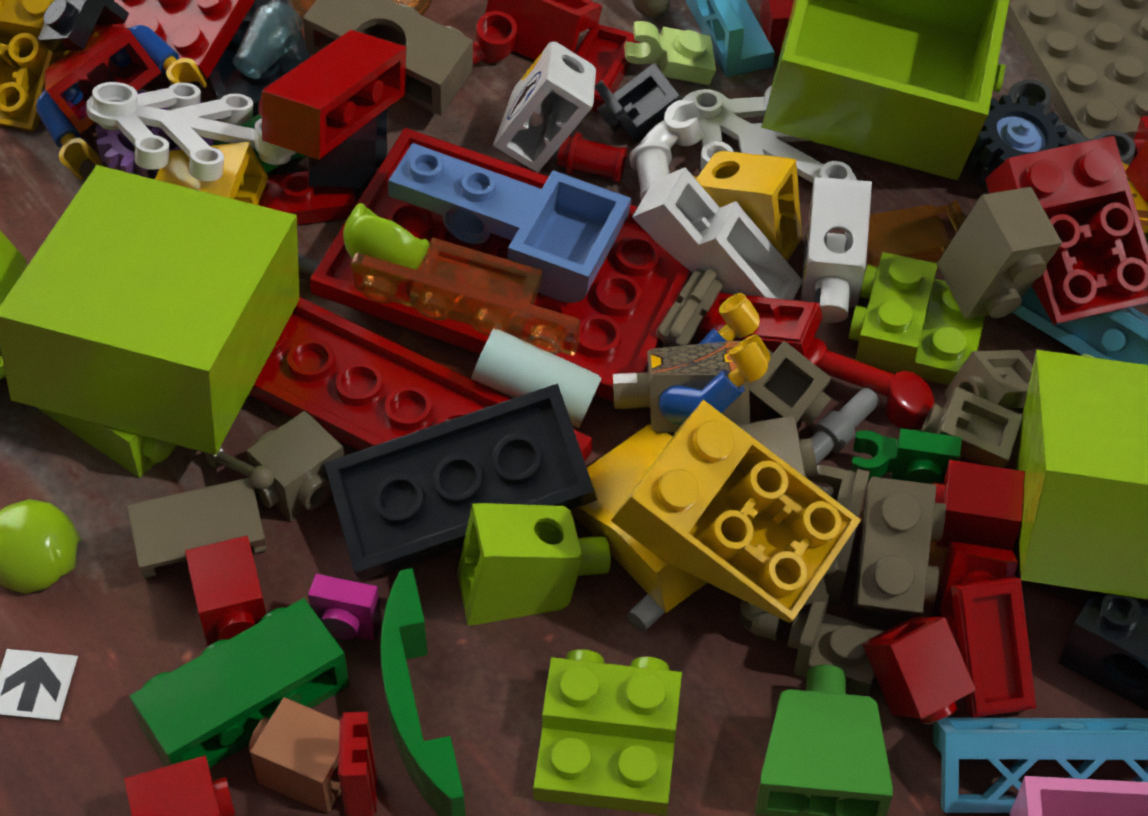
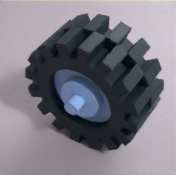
M1002 95L999 102L992 98L987 119L968 157L970 160L966 167L970 173L980 171L981 174L978 181L985 186V178L1010 157L1069 145V139L1064 138L1067 133L1065 126H1055L1059 117L1053 111L1047 116L1044 115L1042 111L1045 105L1036 102L1034 108L1028 106L1027 97L1019 96L1016 103L1012 102L1010 95Z

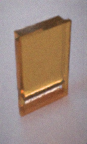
M955 200L949 205L936 207L934 205H924L870 214L867 244L869 264L879 266L882 252L928 262L940 260L951 240L939 214H948L957 233L966 220L958 201Z

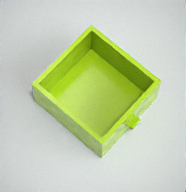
M794 0L761 128L958 180L987 119L992 92L999 93L1003 84L1006 65L1001 63L999 65L998 60L1010 0Z
M96 165L0 305V348L11 401L216 455L300 300L297 215Z
M1036 350L1014 450L1015 470L1025 471L1022 523L1018 532L1021 580L1148 599V365Z

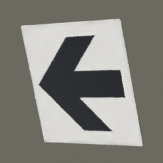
M7 649L0 669V715L59 721L78 656Z

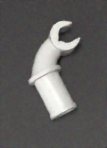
M685 99L672 103L665 112L664 120L655 125L646 134L641 143L631 151L629 156L630 165L638 174L641 200H643L654 180L670 174L668 167L672 160L670 148L675 143L681 146L694 145L705 136L699 122L701 117L694 101Z

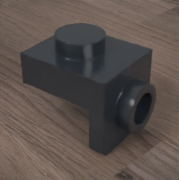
M55 0L49 5L44 14L45 24L37 41L51 52L84 50L95 25L124 24L129 16V12L116 3L115 0Z
M655 63L614 94L610 92L602 80L595 85L596 91L605 101L597 107L599 113L614 133H617L624 127L636 144L643 140L655 125L664 120L665 112L672 103L682 100Z

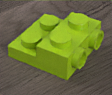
M882 252L879 266L867 264L860 297L870 300L867 308L856 305L849 339L859 341L856 360L892 373L901 371L913 372L923 380L949 385L970 354L978 350L985 316L970 319L964 318L946 281L935 279L937 263Z
M586 649L570 651L567 653L566 659L551 657L542 713V734L533 786V800L667 816L682 672L670 671L666 662L655 657L636 658L631 662L630 666L604 663V658L600 654Z

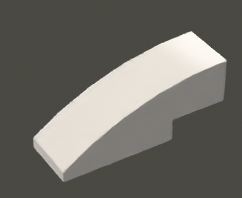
M686 167L654 180L632 216L662 248L691 272L696 269L706 271L708 268L717 272L716 278L723 285L722 293H743L748 296L793 300L803 281L736 201L719 207Z

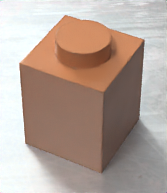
M283 697L272 717L261 719L250 739L249 753L258 784L329 814L341 793L338 778L340 721Z

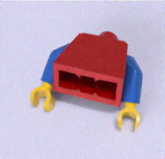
M135 25L130 28L104 26L89 37L84 50L69 51L45 70V89L36 102L37 114L56 146L61 148L59 152L60 162L79 180H84L79 172L83 161L89 158L95 165L102 166L103 163L100 156L83 139L79 138L83 131L95 123L88 117L86 108L87 100L92 96V91L97 85L106 82H120L130 85L138 91L160 73H166L171 85L197 81L202 87H206V82L195 61L190 58L179 59V54L147 26Z

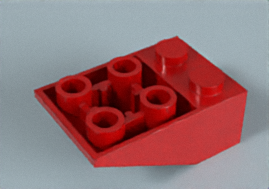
M1114 136L1010 157L985 178L989 193L1031 187L1062 241L1058 250L1047 263L1046 271L1031 285L1053 325L1148 304V245Z

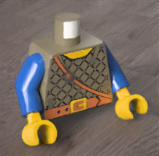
M737 293L724 301L719 308V313L727 325L719 331L713 328L699 344L648 350V372L613 374L614 410L650 408L651 429L653 431L676 433L702 400H705L737 426L749 424V383L760 379L766 373L770 361V352L758 335H752L741 342L733 341L736 337L743 338L752 334L759 326V314L750 300L743 293Z

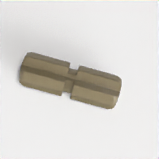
M710 268L706 271L696 269L692 272L676 301L657 329L656 336L663 342V348L689 345L703 318L707 315L722 290V282L716 278L717 272Z

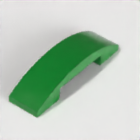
M413 568L400 570L386 604L381 634V668L392 734L401 760L411 780L438 816H466L464 793L451 736L427 741L423 740L406 660L428 655L425 621Z

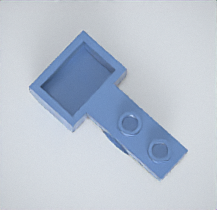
M412 143L388 180V196L443 215V223L446 229L454 237L465 243L482 244L488 240L491 233L512 240L508 247L506 276L508 280L520 287L567 303L579 302L585 298L629 216L631 204L630 197L554 170L551 172L543 188L540 189Z

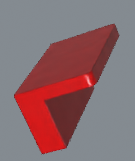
M488 0L485 13L501 11L513 17L517 24V38L513 51L536 60L550 42H557L575 53L579 33L598 25L603 5L590 0Z

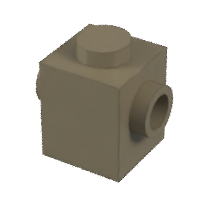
M783 341L774 353L768 349L770 352L768 369L760 379L749 383V398L776 419L795 415L796 425L802 420L810 427L832 399L823 392L832 378L787 342Z
M303 411L277 430L266 432L252 447L247 449L249 465L254 467L265 465L271 468L274 473V481L269 488L256 489L254 487L257 500L266 508L274 505L292 522L307 510H314L322 506L330 498L332 490L324 463L344 456L343 446L306 411Z

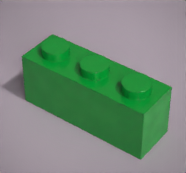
M302 598L286 608L281 607L268 612L261 618L258 624L235 637L219 640L211 644L199 657L176 670L163 672L152 677L144 684L142 689L129 696L141 730L165 767L206 755L210 768L248 746L258 723L264 717H272L283 697L308 708H313L346 689L350 684L345 653L306 599Z

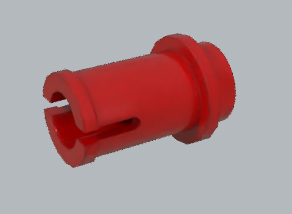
M576 132L574 136H568L561 144L557 157V166L565 167L567 174L572 175L577 170L620 182L628 151L624 147L619 148L583 139L582 133Z

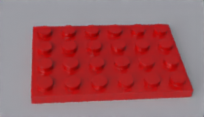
M404 127L357 204H364L365 207L377 216L395 222L414 237L428 240L431 248L425 261L411 276L395 280L372 276L356 265L348 254L343 240L344 223L310 278L311 294L478 354L482 353L492 330L499 329L600 375L599 377L602 379L594 395L614 402L613 374L648 371L647 351L659 348L662 341L656 336L657 329L676 301L692 272L662 248L634 220L632 216L638 207L630 205L629 216L583 300L575 303L562 302L513 284L506 276L508 247L512 240L491 233L488 240L482 244L465 243L454 237L446 229L443 223V215L388 196V180L412 143L540 189L543 188L549 177Z

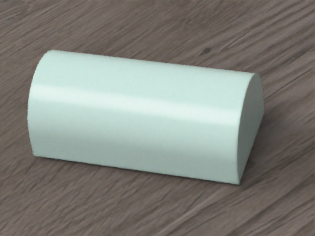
M493 329L479 357L471 379L511 398H516L558 383L571 424L579 428L602 378L596 373L506 332Z

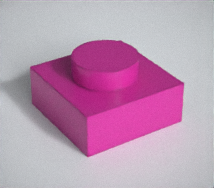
M315 574L308 593L309 604L332 637L342 640H350L356 637L375 641L382 622L378 586Z

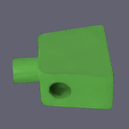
M826 664L811 667L806 675V691L788 689L781 692L761 773L755 815L887 816L893 797V785L877 702L870 696L846 694V673L843 669Z

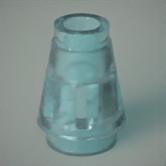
M276 0L269 1L266 6L258 7L237 54L233 58L236 68L244 75L258 79L263 72L300 40L299 31L302 29L303 23L299 15L288 5Z

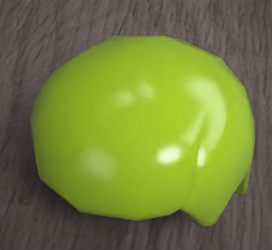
M362 203L357 204L353 209L343 230L346 250L356 265L372 276L390 280L411 276L425 261L431 248L428 240L414 237L395 222L377 216Z
M33 499L9 504L0 511L1 587L28 594L49 588L61 576L74 570L76 567L78 542H81L82 539L68 515L52 503Z

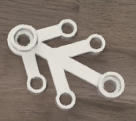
M106 82L97 85L92 91V96L87 100L86 112L88 117L105 129L120 130L135 146V163L145 169H161L169 162V142L161 136L153 135L146 125L161 128L190 157L189 173L192 177L201 181H214L221 178L224 166V154L219 149L210 147L201 137L228 143L250 142L252 148H255L258 152L259 158L273 165L289 162L291 156L296 153L295 151L262 141V118L255 123V129L240 126L250 120L253 115V100L242 94H228L219 100L200 103L201 90L196 85L190 83H175L166 89L138 94L130 85L120 82Z
M772 86L766 89L764 97L728 99L720 92L702 89L693 91L683 98V100L695 102L701 117L699 122L705 135L701 139V170H703L714 153L719 151L733 152V149L728 144L722 142L721 132L738 140L741 153L796 159L797 174L813 184L815 177L857 180L852 169L847 164L840 161L822 164L785 143L809 140L761 128L762 123L751 124L742 119L764 116Z

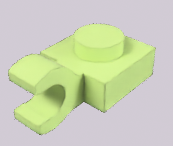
M634 22V40L643 43L625 42V58L628 62L633 64L655 63L660 66V71L665 77L710 85L716 72L711 36L699 34L692 30L684 31L664 26L659 34L657 27L650 22Z

